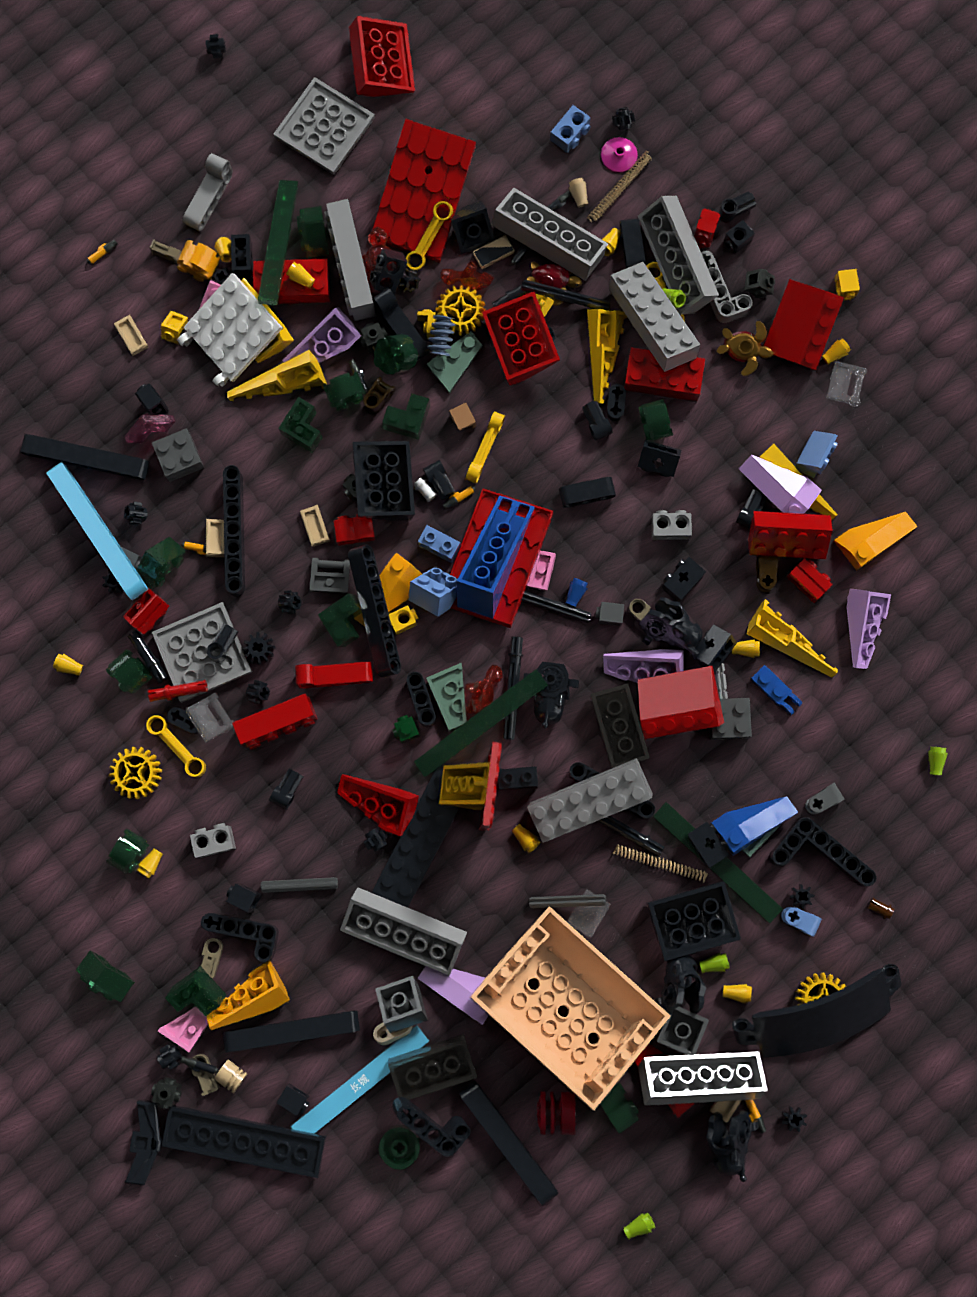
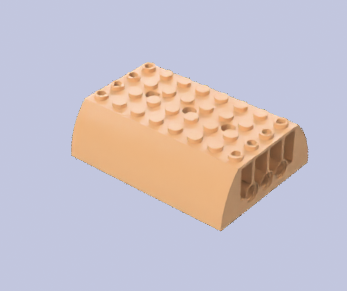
M550 906L531 925L470 996L478 1006L592 1110H595L670 1018V1015ZM530 979L537 980L538 988L536 990L529 988L528 981ZM560 1006H565L568 1009L566 1017H561L558 1014ZM590 1033L597 1035L598 1041L596 1044H591L588 1041Z

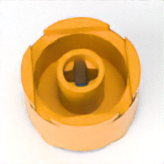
M187 240L177 260V269L185 273H191L194 275L193 278L200 282H203L204 279H211L221 259L220 256L216 257L217 253L202 243L198 242L197 245H194L192 240Z

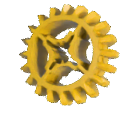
M460 285L458 290L453 286L452 292L447 289L446 295L441 294V300L437 301L438 307H436L437 315L447 316V314H450V316L457 318L458 322L451 320V322L455 323V326L449 329L453 330L454 333L458 331L460 336L462 331L469 334V329L475 332V326L480 327V321H484L482 312L486 311L483 308L485 302L481 301L482 296L477 295L476 290L470 292L469 286L466 290H463L462 285ZM458 299L455 304H450L452 301ZM464 299L472 302L474 306L466 304ZM460 304H462L463 312H461V317L459 313ZM466 317H472L470 320L464 322V319Z
M132 747L130 753L126 748L124 749L125 755L118 753L117 755L120 759L112 760L116 763V766H110L114 773H110L109 777H115V779L110 783L116 785L115 791L121 790V796L127 794V798L131 799L134 795L135 799H139L141 793L143 797H147L146 790L153 793L154 791L151 786L158 787L159 785L155 783V780L162 779V777L157 776V773H161L162 769L156 768L161 763L160 761L154 762L157 756H150V750L144 752V748L140 747L137 752L136 747ZM140 757L145 761L134 765L129 760ZM123 766H125L127 772L122 780L121 772ZM148 766H149V768H150V775H149V778H148V780H147V779L145 778V775H144V774H145V771L148 769ZM132 768L138 770V777L133 776L134 772ZM133 781H138L142 786L130 789L126 785Z
M814 973V980L806 977L808 984L800 983L804 989H797L796 992L801 993V997L797 996L795 1000L801 1001V1004L814 1001V999H819L821 995L823 997L828 996L826 984L830 985L835 992L846 986L845 984L838 986L840 979L836 978L833 981V975L831 974L826 979V974L821 973L819 979V976ZM820 984L817 993L814 996H808L810 990Z

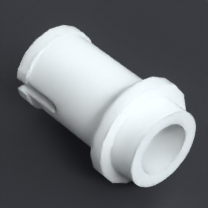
M420 478L414 483L415 490H418L427 502H430L437 494L426 483V479Z

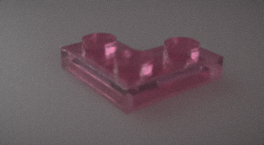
M141 415L125 435V440L127 443H143L151 432H167L176 420L173 415Z

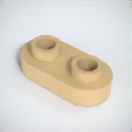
M383 1022L375 1027L373 1036L378 1044L387 1045L407 1036L411 1032L412 1026L390 1033ZM383 1034H388L387 1037L382 1038Z

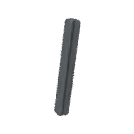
M336 877L261 882V891L263 893L338 888V878Z
M604 894L529 898V906L531 908L606 905V896Z

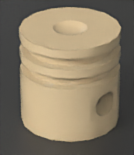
M227 1060L216 1074L214 1080L224 1087L227 1086V1089H231V1092L234 1093L246 1078L247 1073H243L242 1069L239 1070L237 1065Z

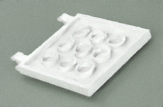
M231 273L184 326L187 332L179 336L177 341L181 346H188L194 339L222 370V373L218 374L212 381L217 386L223 387L229 379L230 381H235L283 327L235 274Z

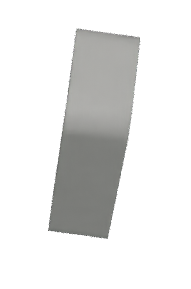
M213 153L208 156L205 163L207 174L183 216V224L198 231H202L233 173L230 162Z
M702 251L701 254L705 263L708 262L706 266L709 273L716 279L713 281L718 293L723 296L722 298L716 297L710 302L717 320L721 323H728L746 316L752 306L751 297L742 294L731 298L713 254L709 251ZM744 303L747 308H741L738 304ZM726 309L730 314H723L721 310Z

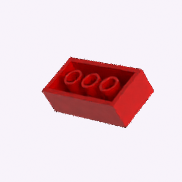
M328 259L253 261V289L266 304L330 302V266ZM294 262L300 263L315 279L310 288L290 280L289 276L286 275Z
M631 347L624 388L626 391L698 401L701 392L705 358L697 357L664 372L650 350Z
M753 511L748 538L749 555L826 559L833 531L831 515Z
M302 694L235 721L232 724L240 745L245 748L254 749L261 746L260 742L265 740L268 742L274 741L279 738L278 735L294 733L297 731L296 728L304 726V728L315 724L314 721L318 720L310 698L306 694Z

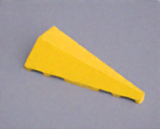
M590 309L587 310L593 395L594 401L604 404V391L609 387L607 380L609 373L613 372L619 350L618 340L620 334L624 332L622 325L627 316L623 311Z
M307 350L227 392V398L230 401H234L236 397L246 396L247 399H250L252 395L263 394L264 397L292 393L294 389L304 388L305 391H309L311 387L321 386L324 389L327 388V382L318 360L310 350Z
M775 444L770 446L759 457L776 466L802 475ZM820 494L810 506L812 511L816 513L831 515V521L838 515Z
M765 599L749 622L746 634L833 678L837 674L838 669L828 665L824 661L826 657L822 654L818 655L811 648L813 645L793 625L784 622L780 618L782 614L780 612L775 613L768 606L769 602Z

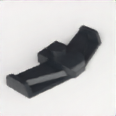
M138 1100L140 1131L134 1130L132 1132L130 1152L137 1154L125 1183L145 1186L157 1153L161 1150L162 1139L159 1134L157 1103Z

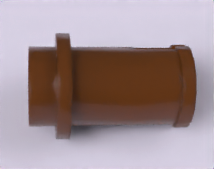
M875 898L871 899L870 905L867 907V909L882 915L883 919H890L894 912L892 905L889 904L888 906Z

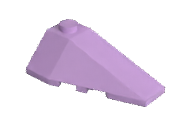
M337 307L282 361L286 362L310 350L320 363L349 349L361 335L351 320Z
M752 454L739 468L783 513L804 514L822 491L808 477L793 473L791 470L776 466Z
M850 588L847 597V615L854 668H868L875 649V637L877 635L880 636L881 629L879 627L881 621L886 619L891 594Z
M659 649L604 654V673L625 681L630 680L638 683V679L684 671V650Z
M425 966L418 979L483 1025L489 1015L470 996L485 977L453 969L449 976Z

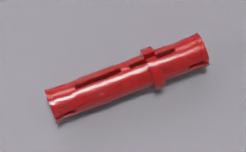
M206 680L175 686L165 685L164 688L148 690V694H150L148 697L150 702L163 699L172 700L174 697L208 692V688H206L208 685Z

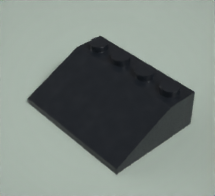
M409 441L352 442L358 517L390 521L411 520L415 515Z
M724 881L646 902L664 961L741 940Z

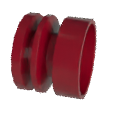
M540 1092L537 1103V1124L540 1129V1135L546 1134V1126H550V1135H554L555 1126H560L561 1135H575V1094L573 1092H561L559 1101H555L554 1092H550V1101H546L545 1092Z

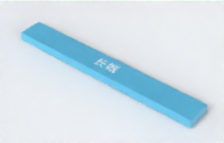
M416 1025L407 1036L397 1040L301 1117L291 1128L308 1133H316L429 1042L428 1038Z

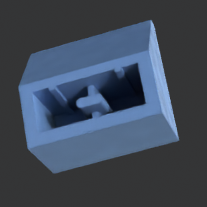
M813 431L795 464L796 469L812 478L817 473L821 475L830 460L828 458L838 444L835 442L838 435Z
M433 567L410 581L409 601L436 616H440L449 610L457 598V578L437 567Z

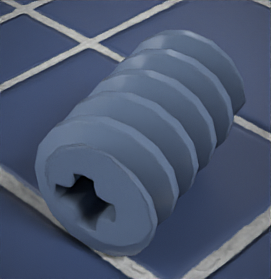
M433 315V319L437 322L431 324L436 330H430V333L435 337L429 338V341L433 343V345L427 346L432 351L429 353L450 356L445 349H451L447 342L453 341V339L448 334H454V331L449 328L455 326V323L451 322V319L455 318Z

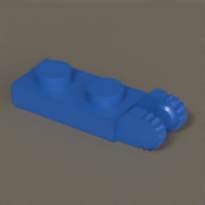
M765 665L751 678L778 706L780 705L788 714L792 715L794 710L784 702L787 697L799 707L802 705V701L792 693L793 691Z

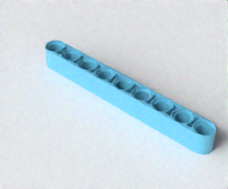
M60 462L46 473L127 596L133 601L146 592L148 587L67 466Z

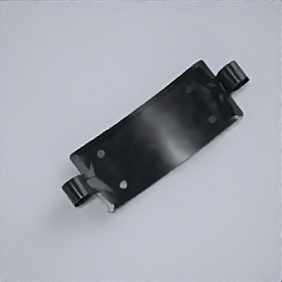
M887 964L826 997L792 1007L758 1012L751 1016L753 1024L748 1019L738 1018L732 1024L736 1042L740 1045H759L762 1057L766 1058L813 1051L845 1040L876 1023L891 1011L889 997L902 984L899 968L894 964Z

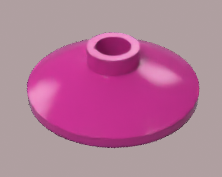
M617 137L607 141L601 151L603 164L613 172H626L637 161V149L626 138ZM620 150L623 151V153L618 154L616 151Z

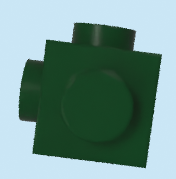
M407 715L402 716L394 723L395 729H392L396 740L400 739L402 744L420 737L412 716L409 718Z

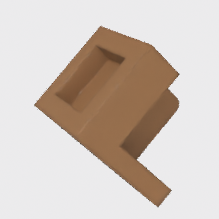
M467 403L449 410L450 418L455 422L458 430H463L469 426H472V428L476 427V421Z

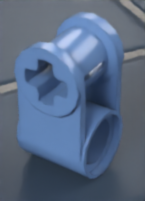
M786 907L781 913L783 922L812 937L815 936L822 920L811 913L804 912L795 907ZM793 913L795 919H791L788 914Z

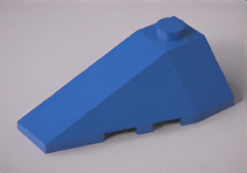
M786 796L726 812L711 823L715 826L718 835L726 843L729 851L734 856L798 814V811Z

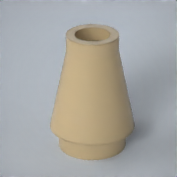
M583 178L570 181L568 189L578 208L588 205L586 182L583 181Z

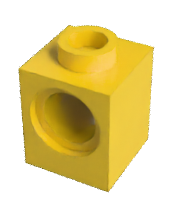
M857 269L837 272L834 277L837 295L844 297V300L855 298L860 291Z
M408 605L389 614L391 625L396 635L417 626L415 620L419 618L414 608L410 610ZM402 615L409 617V621L405 624L399 622V618Z

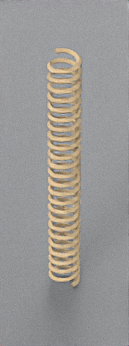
M645 151L640 159L633 164V167L626 172V175L619 180V183H616L612 191H609L607 196L604 197L605 199H602L600 204L588 215L591 223L592 220L589 216L594 221H598L597 218L600 219L602 213L607 211L609 205L614 203V200L621 195L623 189L625 190L628 184H631L630 181L633 182L635 176H638L637 173L640 174L642 168L644 169L649 160H652L646 154L649 151Z
M619 844L616 845L613 852L614 855L617 850L616 855L618 856L620 853L621 857L624 853V858L628 854V859H630L632 854L631 860L635 857V861H637L639 858V863L643 858V864L647 859L646 864L648 865L650 862V866H652L654 862V868L658 863V869L662 863V870L666 864L665 871L669 867V872H671L673 867V873H675L677 868L676 874L681 869L680 875L683 874L685 869L684 877L688 872V878L692 873L691 878L693 879L696 873L695 880L698 879L700 874L699 882L703 877V883L708 875L705 871L699 870L698 872V869H691L690 866L688 868L686 865L683 867V864L679 866V863L668 862V860L664 862V858L661 859L656 856L653 858V855L649 857V853L647 855L645 852L642 854L641 851L638 853V850L634 852V849H627V847L623 849V846L619 848Z

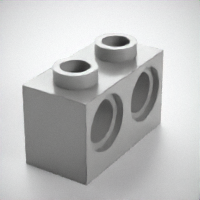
M660 510L653 513L651 517L652 540H690L692 536L691 513H686L685 510H678L675 513H667L665 510ZM664 521L667 527L659 528L657 522ZM683 521L686 527L679 528L676 522Z
M225 823L214 825V829L208 831L206 828L197 829L195 834L190 835L194 857L198 859L236 849L231 826H225ZM222 832L227 836L224 843L218 841V835ZM202 837H205L208 841L207 846L204 848L199 846V840Z

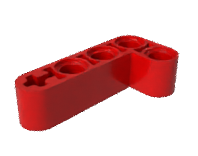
M372 662L322 666L301 664L295 666L296 686L298 688H317L373 682Z

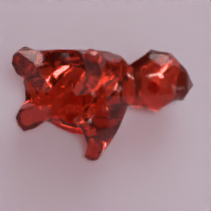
M378 226L369 234V243L372 247L362 255V259H366L368 281H370V273L374 271L376 258L381 253L382 248L391 250L386 246L388 242L387 233Z
M471 260L463 271L442 269L440 272V277L446 285L460 282L466 288L469 286L472 291L482 290L491 285L494 280V276L489 273L482 272L481 274L477 272L478 267Z
M491 665L483 681H476V683H467L465 685V690H469L472 693L466 707V713H479L492 704L494 698L493 685L500 682L503 678L502 669L498 665Z

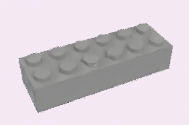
M515 188L510 191L495 209L491 223L492 226L585 281L603 259L608 246L607 242Z
M661 196L639 214L638 218L668 289L682 290L686 295L685 304L677 308L680 315L694 314L719 296L677 196Z
M345 199L326 204L328 211H324L349 316L353 315L354 321L375 317L374 304L349 201Z
M644 262L611 275L608 289L664 372L697 358L700 348L699 342Z
M636 758L530 802L527 808L544 843L652 799L653 793Z
M358 887L350 900L340 929L342 932L449 976L467 934L466 931Z
M759 1052L644 1057L638 1065L644 1105L760 1099L767 1092Z

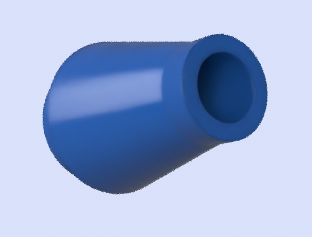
M574 577L573 581H570L565 603L576 607L587 591L588 583Z

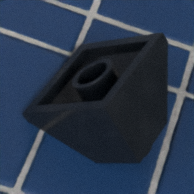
M482 201L463 207L451 219L461 254L495 241L487 208Z

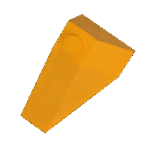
M903 512L851 528L836 538L834 542L857 571L917 528V525L907 512Z
M395 553L379 575L388 612L399 607L409 599L410 581L422 575L410 562ZM359 604L351 617L365 627Z
M267 961L248 974L249 978L242 985L237 984L234 987L235 991L228 998H222L206 1013L211 1030L272 1011L290 1000L286 988L271 961Z

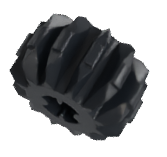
M256 632V638L250 634L249 638L251 641L244 640V643L248 646L242 648L243 652H248L244 657L246 659L251 658L250 662L252 664L257 660V663L262 665V659L268 663L269 659L267 656L274 657L270 650L276 649L274 645H271L273 639H267L268 635L266 633L261 637L260 633ZM257 645L261 646V652L255 651L257 650Z

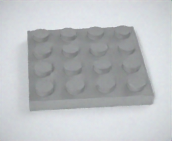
M314 77L273 135L277 140L335 175L375 119V114Z
M223 602L152 632L173 686L206 680L208 685L206 688L210 691L252 673L250 665L244 657L245 653L242 651L238 636L234 639L226 653L225 660L221 663L213 662L207 654V647L213 642L223 623L233 627ZM215 649L212 652V656H219L221 649ZM205 692L180 696L178 698L182 703Z

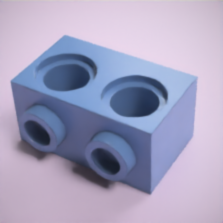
M572 105L551 131L550 141L568 153L571 148L574 149L577 146L579 138L582 135H586L590 130V117ZM574 122H580L581 124L575 125ZM568 135L570 138L565 139L562 136Z
M426 525L418 540L419 547L450 563H453L461 547L459 541Z

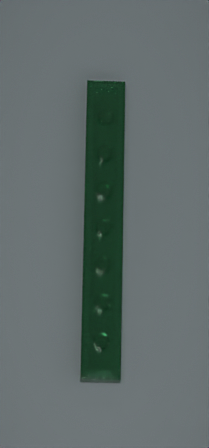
M279 180L258 296L259 304L278 305L298 191V181Z
M535 669L420 756L414 763L424 777H427L547 687V682L538 670Z
M665 802L653 817L701 860L686 837V834L695 828ZM705 839L707 842L705 844V847H710L712 849V843ZM727 857L709 868L768 923H771L783 910L779 904Z

